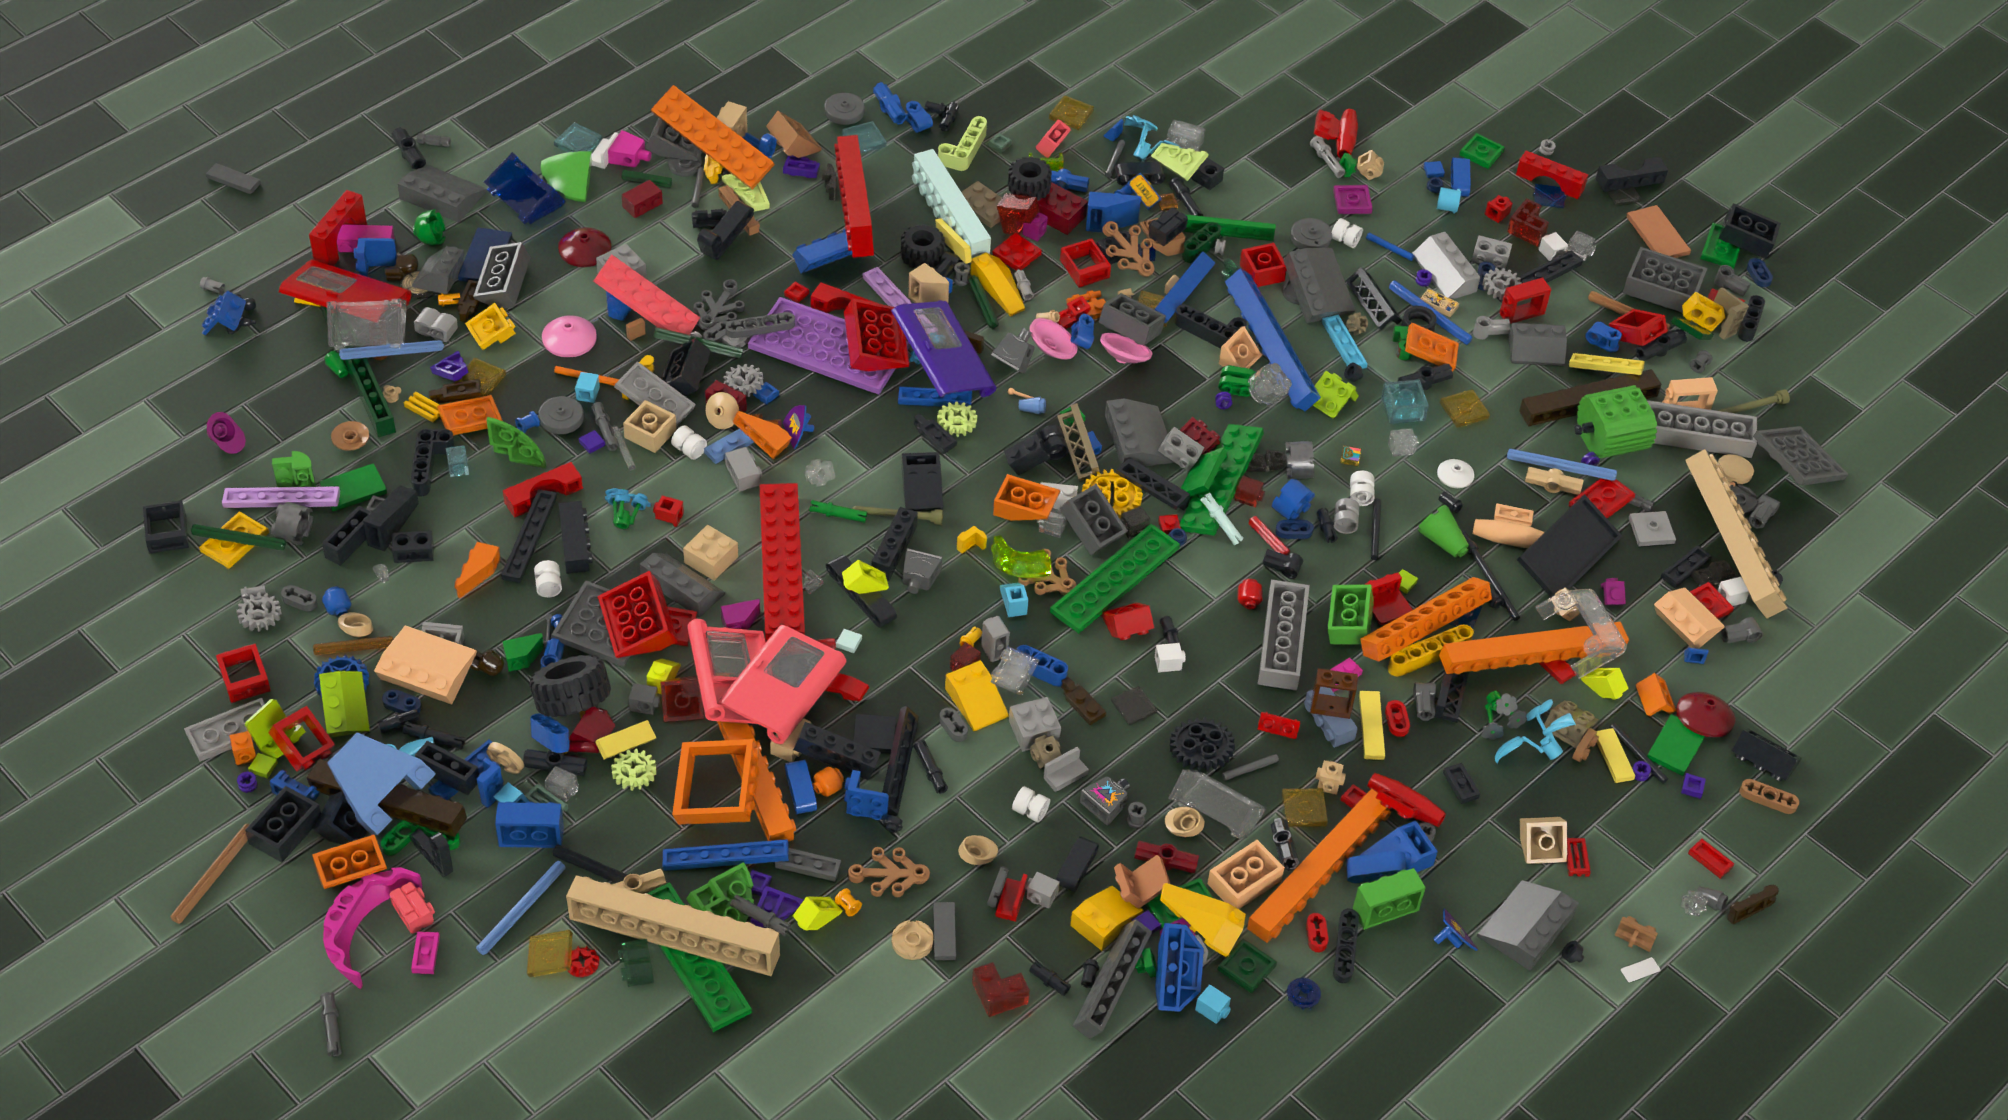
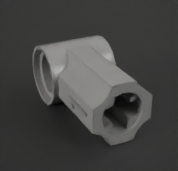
M1479 316L1473 329V335L1477 339L1483 340L1488 335L1509 334L1510 321L1509 319L1491 320L1487 316Z

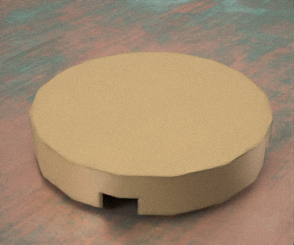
M1728 454L1722 456L1718 461L1724 471L1723 475L1727 477L1729 482L1735 481L1737 484H1744L1751 480L1754 469L1745 458Z
M492 742L488 746L486 751L488 757L498 763L499 766L501 764L505 766L504 770L506 772L519 774L524 768L522 759L510 748L497 742Z
M904 921L893 930L892 947L897 955L904 959H921L927 956L933 948V931L921 921Z

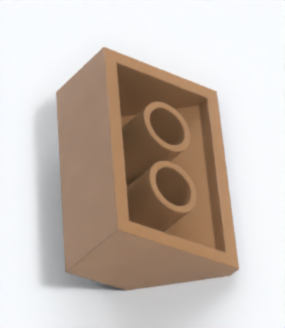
M780 111L776 112L766 126L770 131L769 134L777 139V144L784 148L783 151L789 156L794 155L800 158L822 150L801 123Z

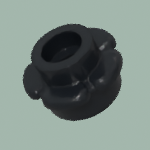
M889 815L883 821V824L886 826L885 829L889 832L897 833V831L903 829V820L896 816Z

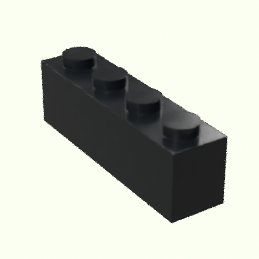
M582 501L558 503L566 574L590 571L589 563H593L592 552L587 551V549L591 548L590 537H586V534H589L588 522L584 523V520L587 519V510L582 508Z

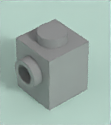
M1036 872L1035 876L1029 878L1026 884L1027 899L1034 904H1040L1049 909L1058 895L1059 881Z

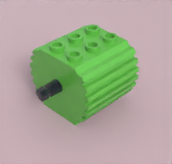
M1636 385L1588 394L1581 398L1580 405H1578L1579 411H1577L1578 425L1574 426L1575 434L1580 435L1588 450L1594 452L1600 459L1641 451L1653 446L1654 439H1656L1655 433H1657V421L1653 410L1640 388H1637Z

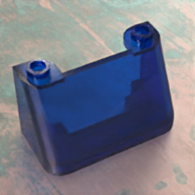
M513 152L484 181L488 186L486 190L492 196L497 195L518 213V219L524 224L527 222L532 224L558 210L566 203L551 185L545 183Z

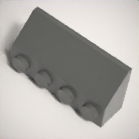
M522 242L489 248L473 296L474 299L490 306L495 303L499 309L501 307L504 309L515 307L531 258Z
M652 553L640 563V574L651 571L660 582L664 595L687 610L697 611L698 617L703 615L725 595L723 590L667 553Z

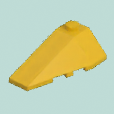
M986 252L972 258L971 275L979 278L982 287L1011 317L1024 311L1025 306L1011 271L1002 260Z
M1168 883L1163 885L1160 900L1178 918L1183 917L1191 925L1189 928L1194 933L1198 931L1205 938L1204 943L1208 947L1227 957L1243 931L1246 914L1229 903Z

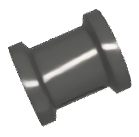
M964 262L957 263L954 267L956 272L954 282L959 286H965L969 283L968 273L970 272V266Z
M1701 350L1697 357L1690 361V367L1694 372L1702 373L1705 370V366L1711 363L1713 357L1708 351Z
M1133 802L1129 805L1127 824L1135 829L1143 827L1145 823L1144 816L1147 810L1144 804Z

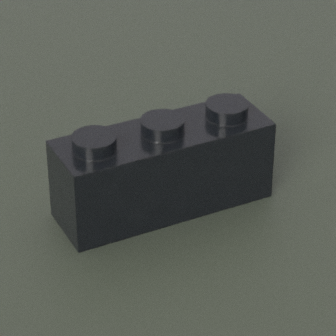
M358 506L322 542L326 559L341 566L366 540L363 520L371 513L370 511Z
M426 741L415 754L416 758L421 759L436 773L433 778L466 795H469L477 786V778L479 777L478 766L429 741Z

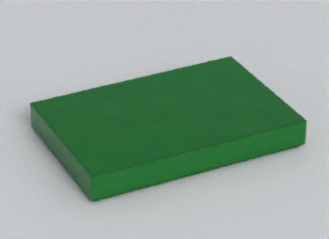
M1712 223L1700 259L1718 265H1728L1734 269L1741 248L1718 239L1722 225Z
M1223 447L1201 455L1190 469L1181 489L1188 492L1190 496L1208 491L1227 454L1225 448Z
M374 463L319 481L320 487L340 488L338 506H331L333 512L372 499L373 496L378 497L387 494V489Z
M1671 714L1647 757L1651 761L1684 776L1705 736L1689 730L1681 723L1678 717Z
M1201 878L1179 886L1180 888L1213 898ZM1159 894L1145 905L1161 924L1162 930L1164 923H1172L1181 918H1178L1160 900L1161 894Z

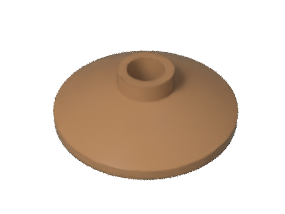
M344 422L334 428L331 433V440L341 450H356L368 442L369 430L360 422Z

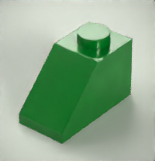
M542 633L502 641L508 671L528 668L544 649Z

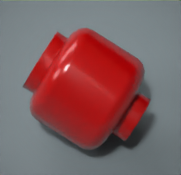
M1255 579L1243 580L1238 586V602L1247 609H1254L1257 605L1261 604L1263 601L1262 585Z

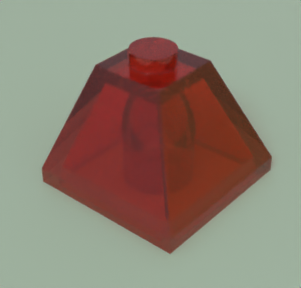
M697 676L661 681L664 722L704 719L703 703Z

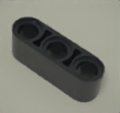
M1161 162L1119 163L1115 166L1117 183L1125 186L1140 172L1151 185L1161 184L1166 179Z
M1753 295L1749 299V308L1738 332V337L1742 341L1749 342L1754 339L1765 305V299L1761 296Z
M1081 836L1078 837L1057 875L1056 880L1059 881V886L1076 892L1097 854L1098 843Z

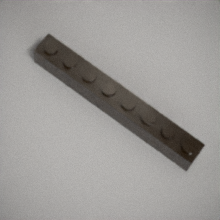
M1650 369L1643 371L1641 375L1626 374L1616 378L1522 399L1519 412L1529 427L1576 416L1577 411H1579V402L1584 395L1636 385L1637 388H1640L1644 397L1649 399L1658 397L1662 384L1654 371Z
M319 759L306 777L309 786H315V790L328 796L341 792L342 789L329 768L328 761ZM397 784L378 804L389 816L453 837L456 836L467 819L464 806L459 802H451L440 796L427 794L422 790L408 788L403 784Z

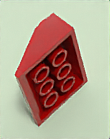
M852 298L844 310L852 369L877 371L909 367L906 336L891 312L894 307Z
M647 571L598 596L616 658L660 651L678 642L660 582L651 571Z

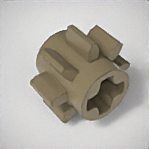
M1361 312L1348 316L1349 319L1346 322V326L1349 332L1354 331V335L1366 332L1368 327L1366 316H1361Z

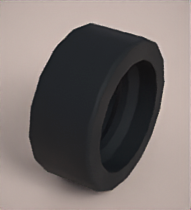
M1413 306L1404 312L1401 326L1409 327L1411 324L1409 320L1422 319L1429 325L1421 327L1434 332L1437 318L1432 310L1423 306Z

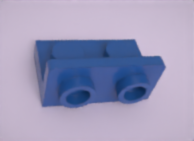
M485 758L482 760L484 771L477 778L481 802L488 808L496 801L494 796L504 787V781L499 764Z

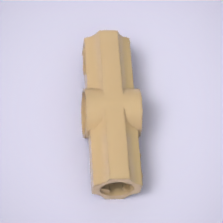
M1528 467L1525 482L1544 486L1545 490L1550 493L1564 491L1576 495L1581 493L1584 481L1566 476L1561 470L1555 468L1545 471Z
M657 869L642 875L629 874L624 878V881L612 885L619 888H629L634 892L645 894L666 884L663 871Z

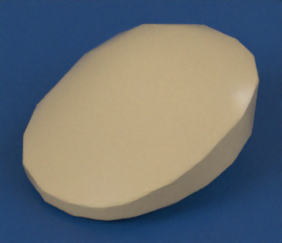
M348 612L338 618L340 629L353 637H364L373 631L372 621L366 615Z
M1178 807L1169 811L1165 817L1166 828L1176 836L1192 837L1199 834L1204 828L1205 821L1202 815L1194 808Z
M972 835L963 840L958 851L960 857L965 862L982 865L993 861L998 854V847L992 840L986 837Z

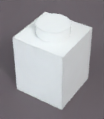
M1555 232L1542 237L1539 251L1551 261L1565 254L1568 244Z
M1742 577L1720 582L1717 590L1732 606L1746 603L1749 595Z
M1180 643L1156 645L1155 661L1158 673L1180 671L1182 669V663L1185 662L1184 650L1181 651Z

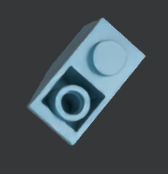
M1021 583L1000 585L1008 617L1027 615L1028 597L1024 585Z

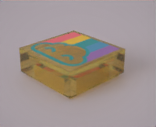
M1343 445L1340 463L1359 466L1362 448Z

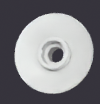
M1446 460L1439 465L1437 470L1440 481L1452 488L1467 487L1474 480L1472 467L1462 460Z

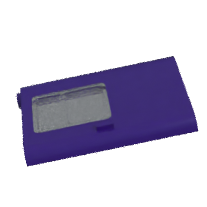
M939 300L935 302L901 304L891 310L940 397H944L948 393L980 390V396L987 397L996 391L995 383L947 301Z

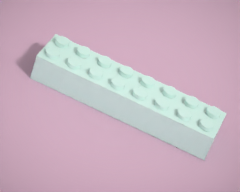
M934 149L914 154V162H912L914 174L912 175V180L919 187L920 194L926 198L927 205L933 209L934 216L938 217V219H943L970 246L971 259L985 252L990 254L991 237Z

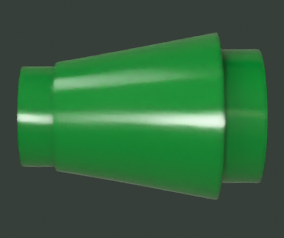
M337 351L327 353L324 357L325 364L339 378L347 376L349 371L344 360L340 358Z

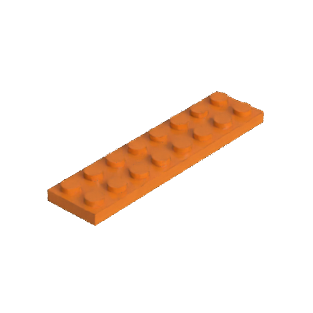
M674 85L651 109L652 113L752 190L775 165L771 159Z

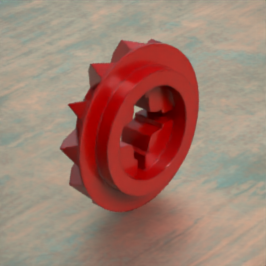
M578 946L574 950L570 949L569 954L565 956V968L575 977L590 976L599 966V956L595 949H589L588 946L585 948ZM580 956L585 960L584 967H582L579 961Z

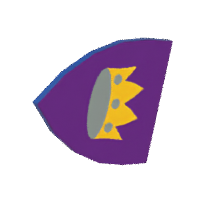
M798 405L792 408L783 421L785 430L792 437L790 442L793 449H796L803 431H814V425L808 424L811 415L806 413L805 405Z
M1444 908L1443 922L1447 926L1433 937L1434 941L1440 944L1445 938H1448L1456 948H1459L1464 942L1477 951V947L1468 934Z

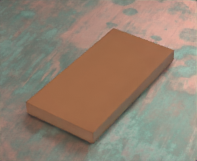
M1657 205L1627 213V219L1650 250L1674 258L1690 255V248Z

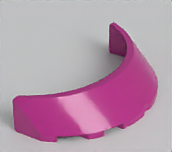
M398 867L391 868V871L361 877L362 880L352 886L348 885L335 898L334 904L328 909L323 925V941L326 953L334 967L359 989L363 986L361 975L359 972L352 970L350 963V945L356 928L373 908L390 899V892L401 888L409 882H412L416 888L420 887L422 889L420 874Z

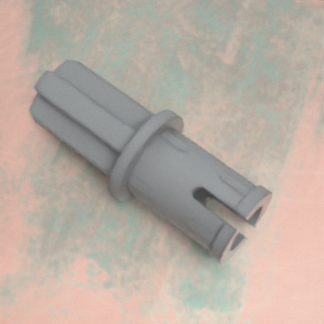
M1018 269L1014 273L1017 288L1021 291L1025 301L1031 300L1034 297L1030 287L1031 283L1026 278L1024 271Z

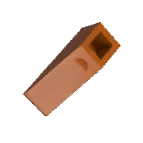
M477 542L474 549L470 550L467 563L463 564L462 574L455 581L458 598H462L494 574L501 559L498 546Z

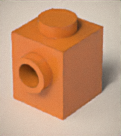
M245 731L229 735L236 765L253 762L256 753L251 734Z

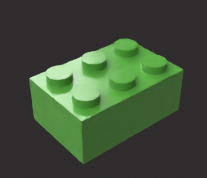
M1333 585L1328 622L1330 644H1361L1360 639L1370 634L1374 602L1372 585Z
M1414 868L1401 870L1392 876H1383L1377 881L1361 884L1357 889L1353 909L1359 914V922L1362 928L1367 929L1419 911L1426 887Z

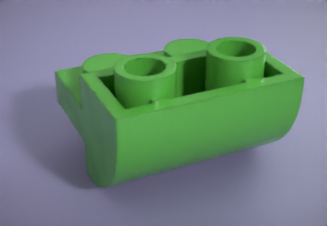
M292 451V457L272 458L277 487H316L311 460L306 454Z

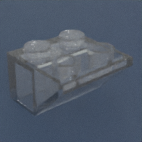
M1008 646L1001 653V661L991 674V683L1015 694L1022 695L1039 659L1020 649Z

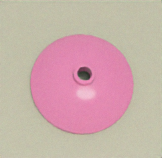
M578 316L556 318L549 322L542 332L544 347L550 353L560 357L583 355L592 349L597 339L596 329L593 324Z
M1044 318L1035 319L1031 323V337L1042 352L1063 360L1071 359L1075 356L1078 350L1077 345L1071 343V334L1065 328L1054 321Z
M1104 333L1101 336L1102 346L1120 363H1140L1152 357V351L1146 345H1139L1128 337H1123L1116 333Z

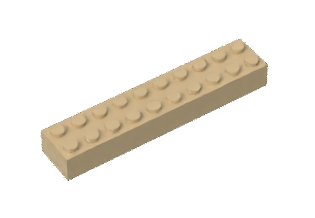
M1705 449L1686 459L1685 461L1754 603L1766 619L1787 609L1784 602L1787 598L1784 592L1780 590V584L1775 575L1773 576L1771 572L1773 570L1769 562L1764 558L1765 553L1759 547L1758 539L1750 528L1752 527L1747 518L1744 517L1743 514L1745 513L1740 504L1737 503L1736 500L1738 499L1733 490L1730 489L1729 486L1731 485L1727 477L1723 475L1724 471L1720 463L1717 462L1713 454L1709 455Z
M576 876L566 896L570 920L764 975L772 976L780 956L779 932L771 928H762L750 922L744 923L728 916L715 915L710 911L697 910L689 905L683 906L668 899H658L650 894L634 892L629 888H619L607 882L601 883L589 877Z

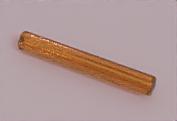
M386 636L314 644L313 652L314 655L387 648L393 641V637Z

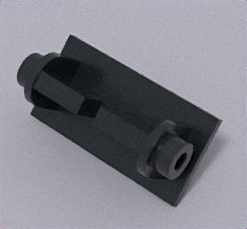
M723 208L711 210V214H708L707 210H695L691 215L693 228L716 227L727 213V210H723Z

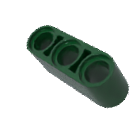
M1214 222L1208 223L1184 242L1182 259L1187 263H1193L1202 251L1206 254L1215 247L1217 239H1220L1221 226Z

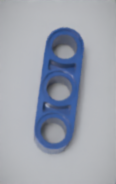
M1453 157L1451 161V189H1460L1462 197H1469L1471 186L1470 159Z
M1020 645L1016 648L1014 663L1017 669L1053 686H1062V680L1068 675V665L1065 662L1028 645Z
M541 713L530 717L531 737L552 752L564 753L569 751V729L552 717L544 716Z
M806 760L785 763L786 777L796 814L817 811L816 798Z
M1402 851L1354 856L1346 860L1347 881L1351 883L1377 881L1383 876L1389 877L1401 870H1406V857Z

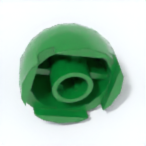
M435 209L419 214L413 226L414 235L423 244L429 246L444 243L446 237H442L443 231H446L444 220L439 212L435 213Z

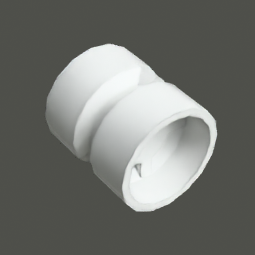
M1340 218L1332 229V239L1338 242L1343 241L1345 245L1355 248L1361 239L1363 228L1355 224L1350 225V222Z
M681 426L672 436L671 444L694 460L703 454L707 441L699 434H694V431L688 426Z
M1368 471L1353 473L1350 477V499L1356 500L1359 506H1367L1375 498L1374 476Z
M549 560L539 562L534 568L537 593L542 597H554L562 590L559 565Z
M1024 786L1016 795L1012 809L1021 815L1027 814L1029 819L1039 823L1049 808L1050 799L1041 794L1035 795V791Z

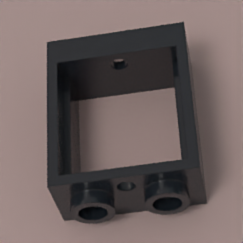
M183 501L143 506L145 540L149 554L189 548ZM180 517L181 530L152 534L153 521Z

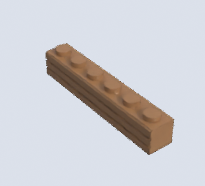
M728 185L718 188L719 197L729 209L736 201H740L738 195H735L734 190ZM753 216L744 229L750 236L759 232L760 224Z

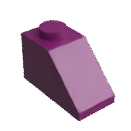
M759 599L721 606V619L723 626L726 628L748 630L760 615Z

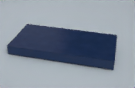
M478 227L459 272L458 279L466 282L468 280L479 281L489 248L510 244L512 232Z

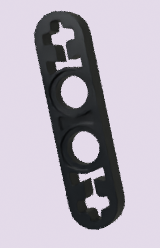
M1351 908L1344 909L1339 918L1333 976L1340 983H1348L1352 979L1354 972L1359 914ZM1347 917H1351L1350 926H1346ZM1348 933L1352 935L1353 939L1345 940L1342 938V934ZM1347 951L1351 954V957L1343 958L1340 952ZM1342 965H1346V975H1342Z

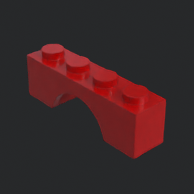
M1525 151L1520 158L1516 172L1517 176L1530 181L1538 176L1550 177L1560 185L1563 194L1575 199H1579L1588 178V174L1529 151Z
M821 282L811 295V308L825 313H830L834 310H845L852 298L873 303L877 302Z
M569 462L503 490L504 503L514 518L529 512L538 489L559 492L567 496L583 489L582 476L572 462Z

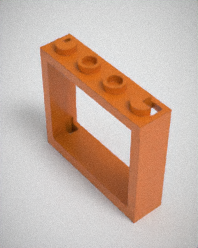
M753 739L682 742L672 813L678 825L750 822L752 810H754L752 799L753 795L756 794L755 777H758L757 759H760L759 747H757ZM745 753L739 807L688 809L695 756Z

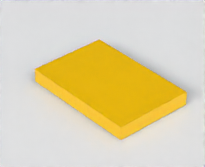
M240 511L221 527L222 529L263 536L269 534L267 527ZM209 538L199 549L203 554L230 569L254 546Z

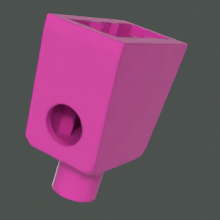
M621 130L608 149V161L610 164L636 167L640 160L649 162L652 155L650 151L645 150V141L623 130Z

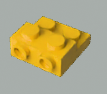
M495 303L465 323L482 350L497 340L503 343L516 334L513 330L516 326L510 318L506 319L508 316L507 312L503 307L499 309Z

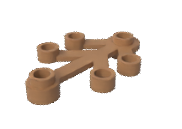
M1113 221L1107 222L1103 226V233L1108 237L1113 236L1124 249H1118L1115 245H1110L1106 249V254L1110 257L1121 256L1134 259L1136 263L1129 262L1126 258L1120 259L1117 265L1121 270H1137L1144 277L1152 275L1154 265L1149 260V249L1152 247V241L1145 238L1140 243L1143 249L1141 257L1138 254L1140 227L1133 225L1129 229V234L1131 235L1130 245L1118 231V225Z
M1042 549L1039 553V559L1042 561L1044 569L1026 560V557L1021 552H1016L1012 555V568L1016 570L1026 568L1037 574L1029 576L1027 573H1021L1018 583L1024 586L1036 583L1034 591L1038 595L1059 591L1065 596L1076 586V582L1068 577L1066 570L1067 560L1065 558L1059 557L1056 559L1055 567L1059 570L1060 577L1054 575L1050 562L1051 552L1048 549ZM1050 581L1054 584L1046 585L1044 582Z
M875 847L872 850V859L881 863L886 869L863 868L859 864H854L848 870V878L853 883H860L865 877H886L881 882H874L871 885V894L875 897L881 896L883 891L890 885H892L893 896L901 897L904 891L914 883L918 885L924 884L930 877L928 867L922 864L915 865L905 856V850L900 847L893 850V859L896 862H901L907 869L897 867L884 855V850L881 847ZM899 878H907L902 883H894Z

